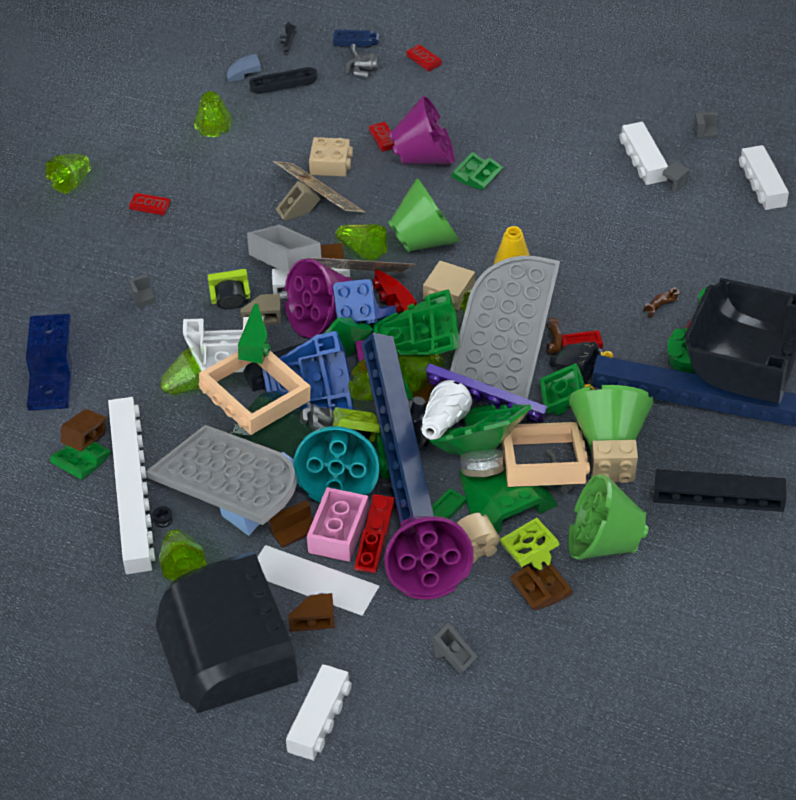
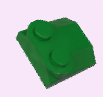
M577 363L540 378L543 403L547 406L546 412L548 414H563L569 407V396L573 392L585 388L583 376Z

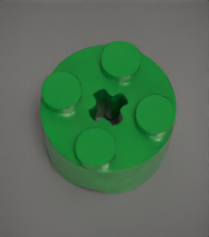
M688 328L676 329L673 331L667 344L668 362L677 371L696 374L689 361L685 343V334Z

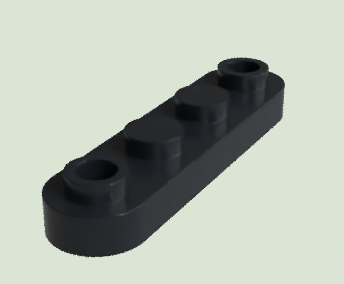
M305 67L254 77L249 81L250 90L259 94L282 88L311 84L317 80V70L313 67Z

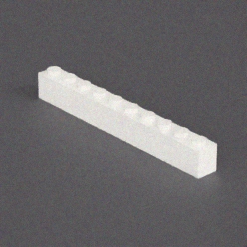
M133 397L108 400L126 574L152 571L151 562L155 561L154 548H150V544H154L152 531H148V528L152 527L150 514L146 515V511H150L149 499L144 496L148 495L147 482H143V479L147 478L145 466H141V463H145L143 450L140 451V447H143L142 435H138V432H142L140 419L136 420V417H140L139 405H134Z

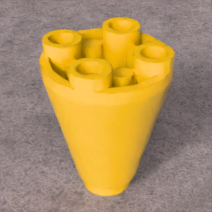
M511 226L506 229L496 253L494 264L511 257L530 256L524 235L519 227Z

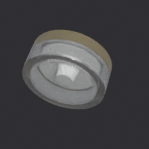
M500 450L470 451L460 456L462 474L465 476L488 477L505 470L503 452Z

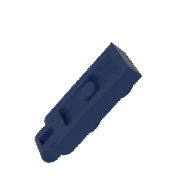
M334 30L333 46H351L352 44H355L357 47L371 46L372 44L379 43L380 34L368 30Z

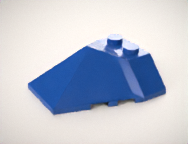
M337 331L316 335L287 354L279 357L282 362L310 385L309 402L311 404H315L318 407L331 408L332 411H334L335 407L354 410L353 385L345 349ZM262 368L270 404L289 393V391ZM305 403L293 411H302L308 405Z

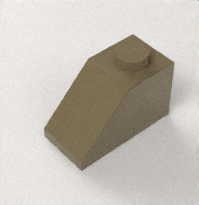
M297 181L277 206L276 210L281 218L287 221L310 213L319 202L320 197L313 188Z
M280 294L259 295L241 309L242 326L243 317H249L254 303L259 305L264 325L281 324Z

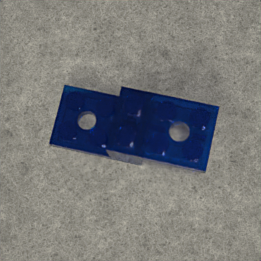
M70 314L30 316L26 362L30 375L27 398L28 411L69 408L72 360L69 351ZM53 390L52 393H45L46 391Z

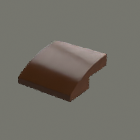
M551 562L550 565H545L541 570H531L529 566H526L510 576V580L533 610L551 606L573 595L572 589Z

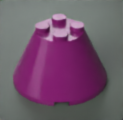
M427 96L421 97L397 126L389 132L391 140L395 143L393 150L396 156L400 155L404 165H451L455 161V155L446 128L442 129L438 121L441 117Z
M301 259L297 261L287 275L284 288L285 291L287 290V302H284L288 320L300 336L309 338L326 332L337 319L333 285L337 282L351 281L350 277H346L314 259Z
M415 516L404 520L401 523V527L390 540L385 552V569L393 586L404 592L405 595L416 599H435L454 591L463 578H467L473 565L474 551L468 534L454 521L442 517Z

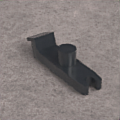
M290 22L285 25L287 36H280V44H284V54H289L294 35L297 33L295 31L296 26L290 24Z

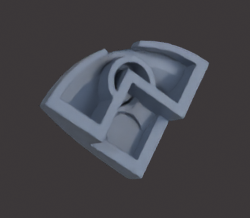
M250 54L238 59L230 66L227 72V81L244 80V74L261 71L257 55Z

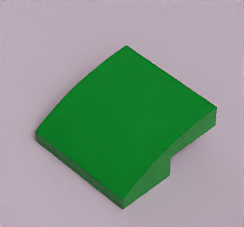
M471 152L453 171L451 177L470 187L484 190L502 171L503 166L489 157L484 160Z
M338 317L325 333L337 331L346 356H352L356 351L355 341L365 340L373 329L370 324H355L352 318Z
M96 442L82 452L65 445V448L50 455V462L82 480L94 472L109 457L111 450Z

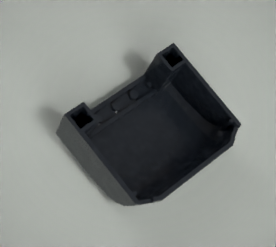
M720 278L719 283L716 285L711 284L706 287L685 334L689 361L694 372L705 382L715 387L780 404L796 363V294Z
M254 551L192 570L179 576L169 584L160 601L156 629L180 699L193 706L197 713L298 682L296 658L291 639Z

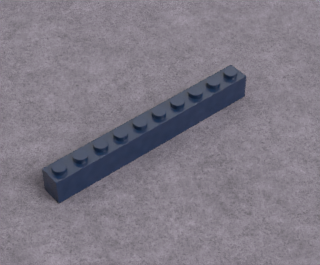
M372 333L361 344L400 523L415 516H434L394 338L392 336Z
M597 355L591 384L593 387L602 388V385L629 386L648 392V397H653V399L796 427L795 393L784 392L781 403L778 404L715 387L705 382L697 374Z

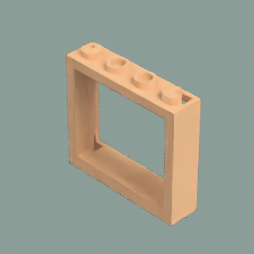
M271 351L269 356H265L263 363L258 364L284 386L289 393L252 414L217 383V381L251 362L238 360V352L199 373L198 385L202 393H206L215 405H219L228 417H232L250 435L310 401V385Z
M577 422L518 424L502 442L508 487L586 484V474L590 472V465L587 462V451H585L583 434L581 430H578ZM573 442L577 462L516 464L513 445Z

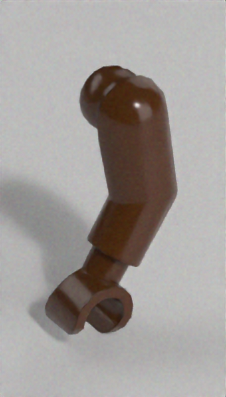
M673 287L668 292L658 294L650 304H645L643 312L648 311V317L652 318L655 310L662 304L678 300L679 289L676 291L677 288Z
M547 318L550 323H546L551 332L552 343L547 344L546 351L548 354H557L561 350L562 341L559 320L557 318Z

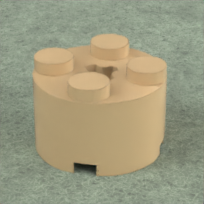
M474 513L457 522L471 540L474 551L473 563L478 557L483 555L487 557L492 556L497 552L496 546L499 543L500 537L486 514L481 516L480 513Z

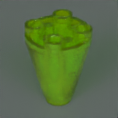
M375 223L346 224L339 226L336 230V238L364 260L375 261L388 250L386 228Z
M440 353L398 356L401 373L412 394L418 392L428 382L426 375L428 364L440 368L444 365V359Z

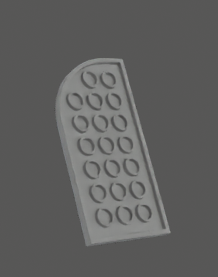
M516 256L502 260L482 273L469 295L459 334L460 348L455 350L450 369L451 372L528 399L560 261L537 256Z
M207 425L200 428L146 471L147 477L151 480L262 525L286 506L297 484L293 464L282 453Z

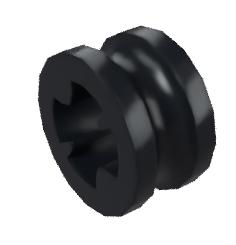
M160 506L152 513L154 524L159 528H166L173 522L172 511L166 506Z

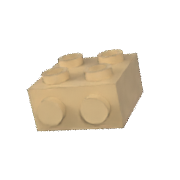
M314 137L309 158L310 175L346 177L347 169L351 168V158L349 157H353V147L350 146V139Z
M439 261L423 284V299L429 294L449 289L454 308L459 310L475 284V272Z
M636 440L593 441L590 463L591 478L594 475L600 476L604 474L613 482L627 483L635 481L638 459Z

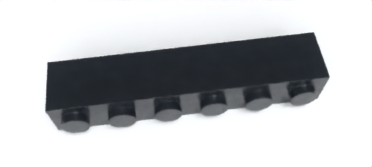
M667 469L655 470L653 503L784 512L787 499L786 478Z

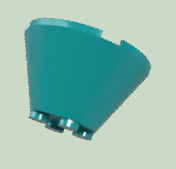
M339 426L324 427L306 436L299 444L293 461L297 483L309 494V497L321 503L327 487L362 495L369 494L377 483L380 469L378 455L373 445L360 433Z

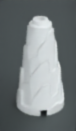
M446 380L439 383L433 389L422 421L421 430L426 438H440L448 428L450 429L469 413L472 397L463 384L459 383L458 385L453 380Z

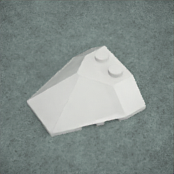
M243 317V330L249 317ZM183 319V336L201 372L238 352V343L243 330L204 331L203 319ZM246 366L235 372H243Z

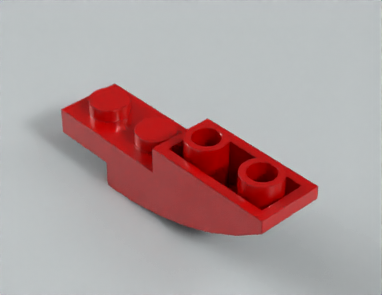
M378 269L374 270L372 284L374 289L378 290L382 303L384 302L386 306L395 305L396 313L399 314L408 309L407 306L412 303L414 306L417 305L412 294L398 280Z
M373 494L354 570L370 573L377 572L390 532L391 517L395 504L394 497Z

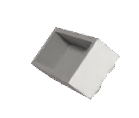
M282 225L247 233L249 255L265 262L267 265L286 272V274L301 259L321 258L320 242Z

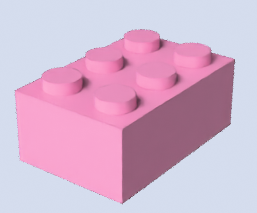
M327 487L307 535L308 553L350 562L369 514L368 496Z

